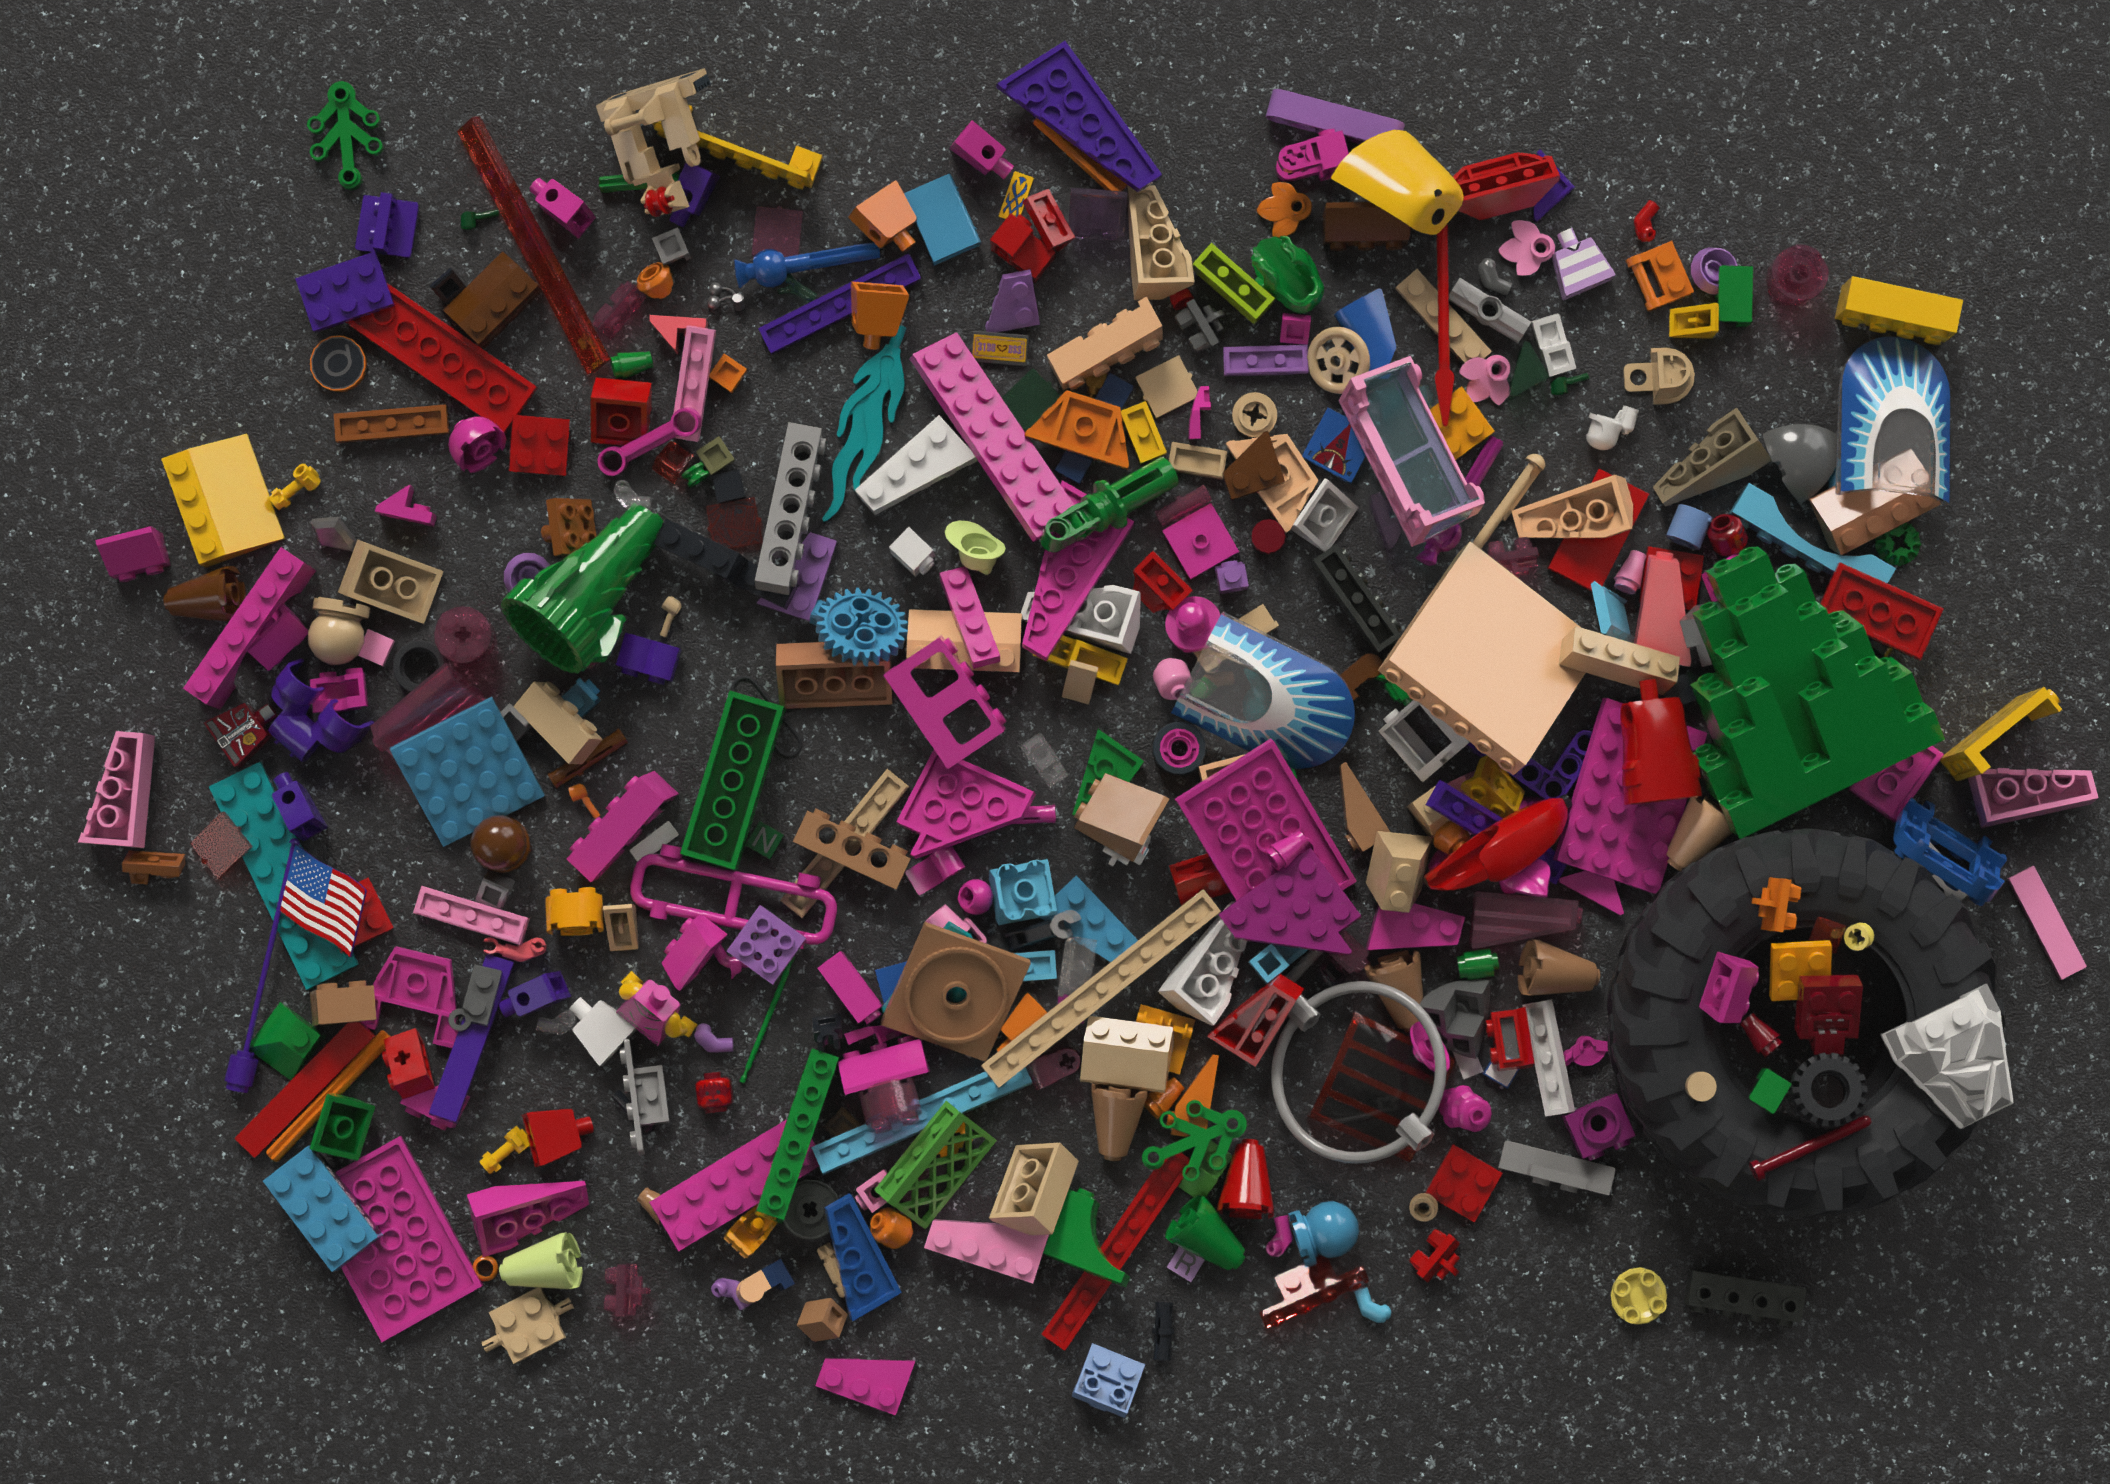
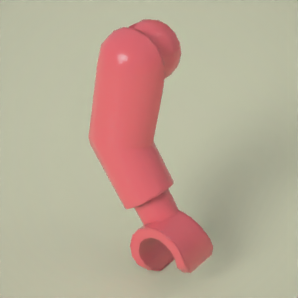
M492 937L484 939V942H493L496 945L493 951L483 950L485 954L494 955L499 953L502 954V957L518 962L540 956L546 951V942L538 937L517 946L508 943L505 945L500 944Z

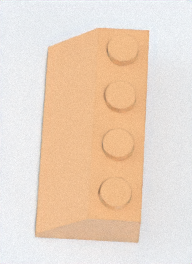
M909 609L906 659L942 634L944 639L949 637L958 649L955 655L961 663L966 661L974 671L1020 672L1022 613L984 612L1000 653V662L973 669L952 611ZM937 652L915 667L919 669L955 670L942 652Z

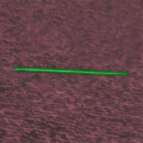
M796 957L792 958L783 972L745 1066L744 1074L739 1082L745 1083L748 1071L751 1069L789 975L790 967Z

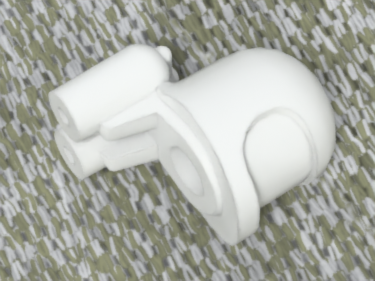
M1623 405L1622 410H1619L1614 419L1590 413L1589 418L1592 421L1588 434H1586L1587 442L1599 450L1611 449L1616 445L1620 432L1626 435L1634 430L1639 410Z

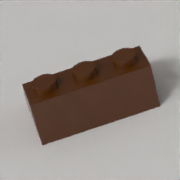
M1332 202L1325 204L1322 214L1323 247H1330L1331 251L1347 250L1348 246H1358V250L1362 251L1374 250L1375 246H1386L1387 250H1399L1409 242L1410 226L1372 202Z
M502 251L443 311L480 348L485 349L542 290L518 264Z

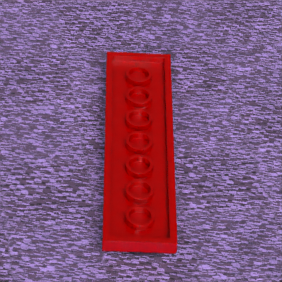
M389 284L388 287L395 306L346 322V324L481 417L493 421L505 434L512 425L513 415L521 413L538 389L537 386Z

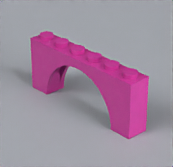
M280 547L183 689L205 704L220 710L236 688L234 681L237 670L260 630L286 600L295 594H301L316 570Z

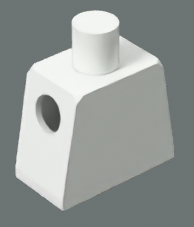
M580 997L569 1008L580 1020L572 1029L599 1066H603L624 1044V1040L629 1039L637 1030L617 1014L616 1009L601 1000L592 1008Z

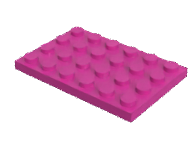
M1603 698L1573 793L1572 806L1568 810V818L1561 833L1553 860L1656 894L1661 887L1668 864L1667 860L1669 857L1666 855L1668 847L1682 818L1688 798L1624 805L1622 786L1623 738L1620 720V710L1623 703ZM1687 726L1693 753L1699 746L1704 745L1707 733Z
M1272 739L1264 742L1175 798V801L1236 901L1279 871L1269 862L1265 852L1269 850V845L1287 838L1297 831L1302 832L1309 842V845L1298 856L1311 848L1342 890L1357 882Z
M402 1136L397 1137L336 1172L383 1234L382 1237L342 1267L346 1278L381 1342L484 1286Z

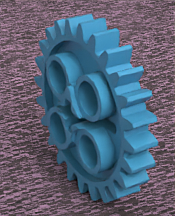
M856 588L855 594H851L848 589H845L844 596L836 592L834 600L827 598L826 604L820 606V612L817 613L816 633H819L818 641L824 642V650L833 648L832 657L841 654L842 662L850 658L853 665H856L858 660H862L864 666H868L869 660L879 665L880 658L888 662L890 654L897 656L898 649H903L904 641H906L908 632V621L904 620L905 612H899V604L891 605V597L885 600L881 599L882 592L873 596L871 595V589H868L865 594H862L859 588Z

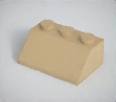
M1089 1016L1083 1044L1080 1082L1165 1093L1174 1046L1173 1027Z
M1061 1143L1016 1145L989 1219L1028 1235L1053 1234L1079 1161Z

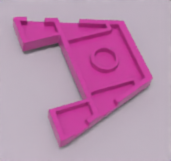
M396 946L373 983L376 1020L361 1022L367 1028L375 1030L378 1026L383 1002L437 1014L439 1017L433 1044L453 1048L458 1032L453 1030L449 1024L450 1013L457 1009L452 960ZM458 1016L455 1018V1023H456L457 1025H458Z

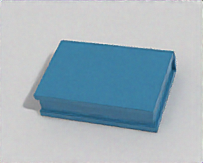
M951 174L944 175L904 193L917 217L915 223L934 266L982 244L976 231L977 228L973 225L958 191L959 188L956 187Z

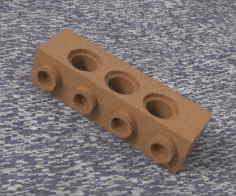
M816 808L813 813L806 812L793 840L794 843L897 890L911 858L906 856L907 850L894 844L889 849L880 844L881 838L868 832L863 837L855 833V826L842 820L837 825L829 821L831 815ZM824 828H831L835 831V840L830 844H824L819 839V834ZM850 840H857L862 846L861 852L856 856H850L845 851V845ZM875 852H883L887 856V863L884 867L876 868L871 864V856Z

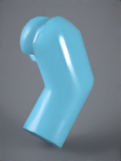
M1368 1287L1354 1291L1360 1312L1364 1317L1376 1323H1384L1391 1317L1389 1306H1380L1372 1302Z

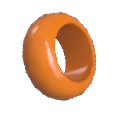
M480 1256L473 1263V1268L481 1281H490L496 1277L499 1269L498 1263L493 1257ZM482 1260H487L492 1264L493 1272L490 1276H482L478 1272V1264Z

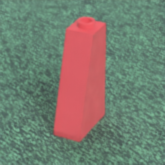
M1657 551L1656 556H1648L1634 644L1680 657L1679 665L1690 667V648L1686 646L1680 625V620L1686 615L1680 565L1678 560L1673 558L1672 553Z

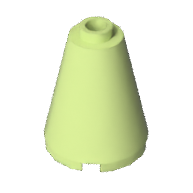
M567 1232L559 1233L505 1257L503 1264L499 1267L501 1279L506 1281L509 1286L573 1289L580 1286L583 1274L582 1267H577L576 1258L581 1257L577 1241L573 1234Z

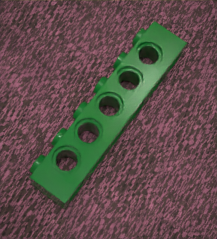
M813 1048L811 1049L755 1215L781 1224L784 1221L839 1057L819 1052V1050Z

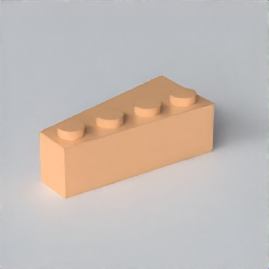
M1147 296L1138 301L1139 308L1133 311L1124 309L1117 313V317L1112 320L1110 325L1100 323L1093 327L1087 333L1088 337L1083 340L1082 336H1078L1047 354L1048 362L1063 390L1067 388L1074 390L1082 386L1087 377L1095 375V377L1102 376L1110 370V366L1118 362L1125 364L1135 358V353L1143 349L1147 352L1160 345L1159 341L1163 340L1162 324Z

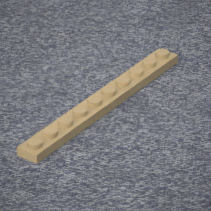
M1201 890L981 1065L982 1069L994 1084L1000 1088L1220 913L1221 910L1205 890Z

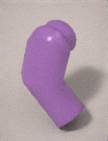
M705 1023L699 1024L696 1027L695 1039L707 1052H733V1038H716L711 1032V1027Z
M717 1279L711 1287L714 1296L733 1298L739 1310L751 1305L745 1304L737 1298L736 1288L740 1283L737 1280Z

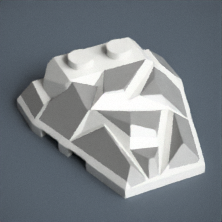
M1987 984L1960 996V999L1913 1022H1906L1880 1035L1893 1062L1900 1069H1903L1914 1080L1913 1082L1934 1100L1933 1103L1959 1129L2014 1103L2001 1012Z

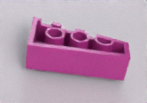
M655 771L639 778L634 776L624 787L627 792L621 798L615 797L608 804L606 809L609 812L603 819L598 817L588 827L590 833L585 839L580 837L570 847L569 850L572 853L567 860L590 882L599 879L625 851L623 847L625 845L629 846L639 837L643 831L641 828L643 825L646 826L653 819H656L662 812L659 808L661 804L669 800L673 801L679 794Z

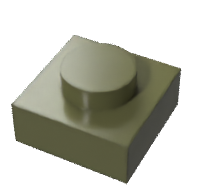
M720 436L696 451L712 476L735 461Z

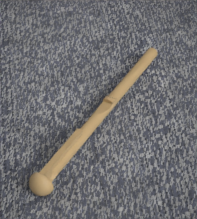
M1530 454L1525 458L1529 462L1473 541V544L1478 548L1482 549L1502 520H1507L1538 474L1544 470L1545 461L1542 456Z

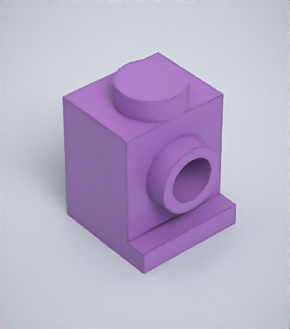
M1228 561L1214 567L1219 594L1247 590L1249 585L1245 564L1237 561Z

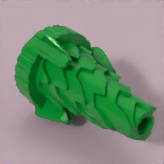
M634 502L619 519H613L592 541L586 542L580 549L569 554L561 562L540 571L534 577V580L531 578L520 580L501 601L502 612L506 620L532 650L564 671L579 673L580 671L583 672L591 663L605 662L612 653L622 632L623 624L626 621L625 616L622 614L610 616L613 612L612 609L626 592L625 588L642 570L640 565L656 547L653 543L664 521L657 513L654 514L647 508Z

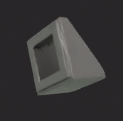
M489 870L482 880L475 901L502 910L515 881Z

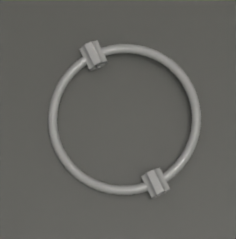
M1356 981L1338 984L1317 993L1309 1000L1301 994L1288 1015L1290 1019L1278 1038L1271 1069V1084L1276 1107L1290 1132L1304 1146L1316 1154L1343 1163L1357 1164L1378 1161L1400 1152L1409 1145L1417 1152L1426 1147L1435 1135L1428 1128V1125L1434 1118L1443 1097L1447 1072L1446 1056L1441 1036L1428 1013L1404 992L1376 982ZM1349 993H1373L1400 1003L1422 1024L1433 1049L1435 1060L1434 1084L1429 1102L1420 1118L1412 1113L1399 1123L1396 1131L1401 1135L1400 1138L1375 1150L1347 1152L1318 1142L1298 1124L1290 1111L1284 1094L1283 1062L1288 1044L1296 1029L1299 1027L1305 1032L1319 1021L1318 1019L1321 1014L1316 1010L1318 1006L1330 999Z

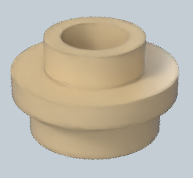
M1417 1194L1410 1202V1213L1419 1221H1430L1438 1212V1203L1430 1194ZM1426 1203L1429 1205V1209L1422 1210L1419 1204Z

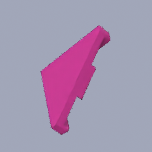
M1587 871L1565 876L1558 880L1560 884L1615 912L1617 915L1624 914L1614 880Z

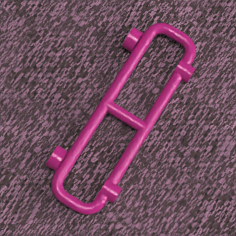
M662 844L660 855L648 854L643 856L634 868L630 894L638 907L651 911L650 917L666 920L667 914L695 919L698 915L702 914L716 925L742 930L749 920L737 918L736 912L742 884L823 901L826 906V912L821 931L813 934L796 930L807 938L800 949H804V944L818 945L825 942L831 936L834 929L837 903L828 891L819 889L821 877L799 873L797 884L683 860V855L680 854L682 847ZM656 865L731 881L725 914L644 897L641 888L646 868ZM773 929V930L771 931V934L774 935L773 932H774V931H777V932H778V930H777V929Z

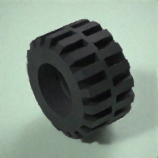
M1822 1053L1809 1058L1798 1067L1791 1077L1792 1085L1789 1088L1790 1096L1788 1098L1789 1102L1793 1103L1794 1108L1792 1110L1794 1113H1798L1801 1116V1121L1810 1123L1811 1127L1814 1128L1821 1127L1823 1130H1830L1831 1128L1843 1126L1858 1116L1861 1112V1107L1866 1102L1864 1096L1867 1093V1086H1864L1863 1081L1866 1079L1864 1074L1860 1075L1858 1072L1859 1067L1856 1063L1852 1065L1849 1062V1058L1845 1056L1839 1057L1836 1053ZM1822 1074L1831 1075L1841 1083L1844 1096L1840 1105L1829 1109L1820 1106L1814 1100L1811 1093V1085L1817 1076Z

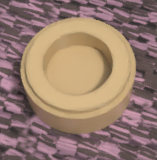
M1706 1072L1692 1073L1685 1083L1688 1096L1696 1101L1711 1099L1717 1088L1713 1076Z

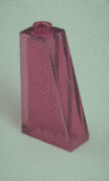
M445 663L370 726L374 736L372 741L380 751L384 752L386 750L392 755L390 747L484 701V695L449 664Z
M1476 891L1473 893L1469 949H1478L1576 929V924H1581L1582 907H1578V901Z

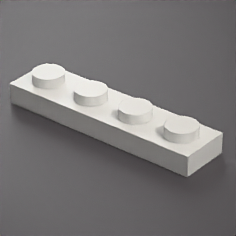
M1552 999L1524 1004L1523 1007H1526L1534 1064L1545 1117L1573 1112L1575 1108Z

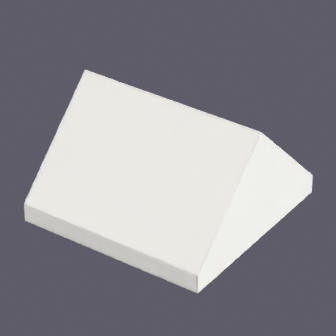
M1324 479L1292 525L1291 530L1325 552L1333 546L1358 507L1328 479Z

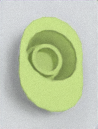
M955 521L946 527V539L958 549L962 565L968 569L980 571L985 575L990 574L997 558L1004 554L1006 550L1005 545L983 527L973 522Z

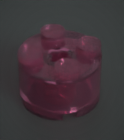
M1794 245L1779 253L1767 270L1766 281L1770 295L1788 306H1801L1812 301L1824 289L1829 275L1827 264L1819 251L1807 245ZM1795 271L1799 272L1800 280L1795 279V275H1793Z
M461 606L452 608L441 615L435 627L434 638L440 653L447 659L459 665L472 666L480 663L492 652L496 635L494 627L485 615L474 608ZM464 630L471 634V638H466L465 643L459 638V635L463 634Z
M906 1078L907 1083L900 1084L899 1079L880 1082L869 1086V1093L864 1094L862 1090L858 1093L867 1128L875 1129V1133L879 1134L892 1130L891 1125L903 1123V1126H909L920 1122L919 1115L922 1114V1109L913 1078Z

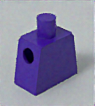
M685 163L678 181L680 180L685 196L691 192L693 198L688 203L689 207L674 211L669 220L681 227H685L691 213L699 216L720 176L700 165L690 167Z
M288 772L282 773L273 779L278 790L272 794V798L288 830L304 842L328 828L309 792L298 781H293Z
M561 971L550 972L508 990L509 998L500 1001L499 1007L505 1017L517 1013L518 1017L570 998L571 994Z

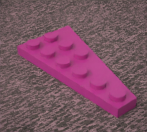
M1062 480L1061 486L1073 504L1081 503V498L1087 494ZM1127 518V525L1124 528L1115 529L1109 525L1102 532L1094 531L1086 538L1074 542L1059 552H1049L1045 549L1022 642L1024 649L1047 661L1131 531L1134 521ZM1051 533L1052 536L1056 538H1061V536L1058 533Z

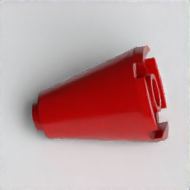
M1243 1139L1241 1144L1235 1146L1217 1205V1212L1223 1215V1210L1230 1211L1229 1217L1262 1219V1214L1268 1213V1218L1274 1216L1264 1146L1259 1145L1258 1140Z

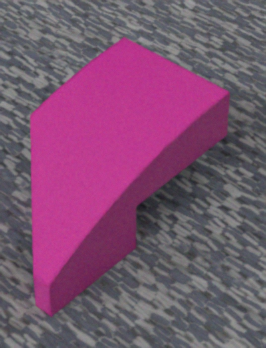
M1200 386L1194 399L1189 418L1188 439L1201 438L1200 410H1211L1209 386Z
M871 1026L857 1029L844 1035L848 1045L873 1034L876 1035L879 1044L902 1035V1032L885 1026Z

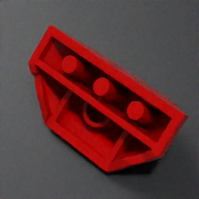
M1517 152L1462 167L1453 176L1461 187L1464 196L1458 211L1483 220L1535 206L1560 180V174L1552 156L1541 157L1535 154Z

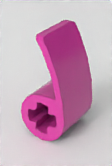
M953 846L932 853L922 862L906 870L905 874L917 894L922 895L964 869L965 865Z

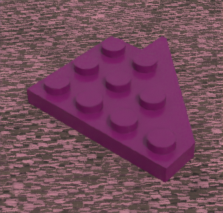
M1311 848L1295 858L1287 868L1283 867L1218 914L1235 939L1350 956L1353 952L1339 933L1361 918V914Z

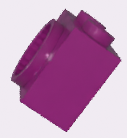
M1616 1093L1562 1115L1579 1157H1588L1589 1161L1605 1155L1603 1150L1614 1146L1616 1150L1631 1143L1629 1138L1636 1136ZM1595 1115H1600L1604 1119V1126L1600 1131L1593 1130L1590 1124L1591 1119Z

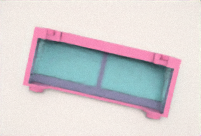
M1411 356L1351 378L1339 399V403L1403 531L1413 547L1478 514L1485 502L1482 489L1473 483L1467 484L1418 388L1422 379L1421 369L1417 364H1414Z

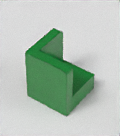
M1762 1068L1756 1077L1758 1082L1750 1093L1749 1100L1764 1108V1111L1774 1114L1792 1083L1769 1069Z

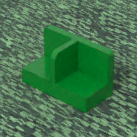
M1721 265L1718 269V293L1715 295V300H1718L1719 322H1735L1736 327H1748L1752 323L1753 266Z

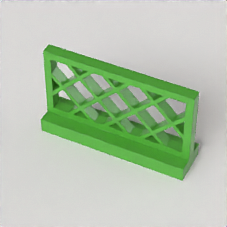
M945 1101L874 1190L894 1208L896 1207L926 1229L997 1140L957 1110L952 1104ZM964 1122L965 1134L954 1136V1133ZM984 1137L985 1140L979 1148L972 1150V1139ZM965 1141V1152L954 1154V1144ZM947 1146V1156L936 1159V1155L941 1149ZM965 1159L963 1168L960 1171L954 1172V1161ZM947 1163V1174L936 1176V1166ZM929 1168V1178L918 1181L924 1170ZM947 1181V1188L942 1193L936 1194V1184ZM929 1186V1196L918 1199V1188ZM911 1190V1201L900 1203L899 1201ZM929 1204V1210L921 1219L918 1216V1206Z

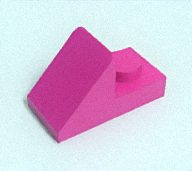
M411 485L406 486L384 500L375 509V512L382 516L434 527L437 517L434 513L430 512V507L414 504L413 508H410L414 487Z

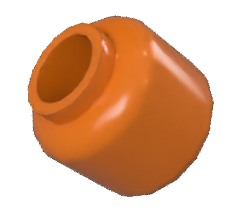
M891 1207L881 1209L872 1217L870 1222V1231L875 1241L891 1249H897L907 1244L913 1234L910 1218Z

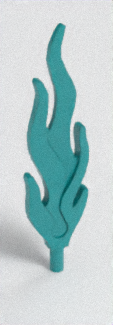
M902 325L899 326L896 336L891 337L889 344H886L878 354L865 362L853 379V383L857 385L863 379L870 376L868 381L849 397L840 414L837 437L841 438L843 436L848 418L853 414L852 428L845 446L833 463L834 499L831 507L822 518L824 522L831 519L844 502L848 470L856 455L863 449V458L853 477L854 491L860 486V480L880 452L883 442V400L888 391H891L888 420L890 423L895 421L896 410L902 399L905 387L900 359L901 349L899 347L907 328Z

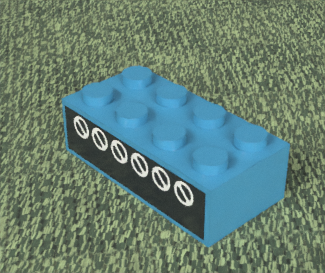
M310 1145L263 1180L264 1184L331 1272L338 1271L383 1236L382 1232L323 1155L318 1151L311 1150Z

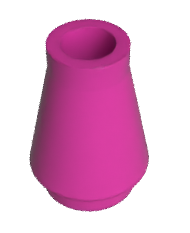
M1297 831L1295 834L1269 845V850L1265 852V855L1277 870L1283 867L1287 868L1298 854L1309 845V842L1302 832Z

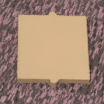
M1179 355L1135 377L1144 394L1143 400L1148 402L1156 419L1193 401L1198 392L1191 380L1192 374L1187 372Z

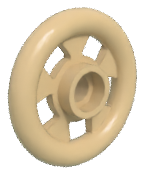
M1344 327L1325 329L1312 340L1309 346L1307 359L1310 375L1318 386L1330 393L1342 394L1351 378L1369 372L1370 355L1363 339L1350 329ZM1331 339L1335 347L1326 351L1323 344ZM1346 340L1354 346L1351 354L1346 348L1342 347ZM1335 356L1340 358L1339 366L1334 362ZM1324 358L1327 370H1320L1318 359ZM1352 361L1359 363L1356 374L1349 372ZM1333 374H1342L1343 383L1333 382Z

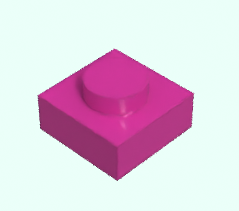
M1283 313L1280 342L1308 345L1311 315Z

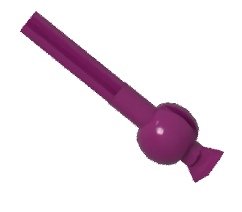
M1494 436L1489 437L1465 477L1467 484L1473 483L1475 486H1480L1503 447L1502 440L1496 439ZM1455 495L1445 512L1460 507ZM1463 513L1434 524L1429 533L1438 528L1439 533L1442 528L1441 526L1457 519ZM1457 524L1425 541L1427 544L1424 547V551L1416 556V559L1428 566L1435 565L1440 552H1449L1460 542L1462 536L1460 525Z

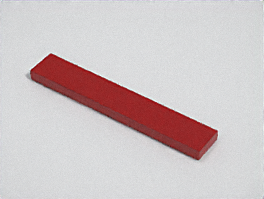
M361 1021L348 1022L234 1139L254 1158L257 1157L375 1035Z

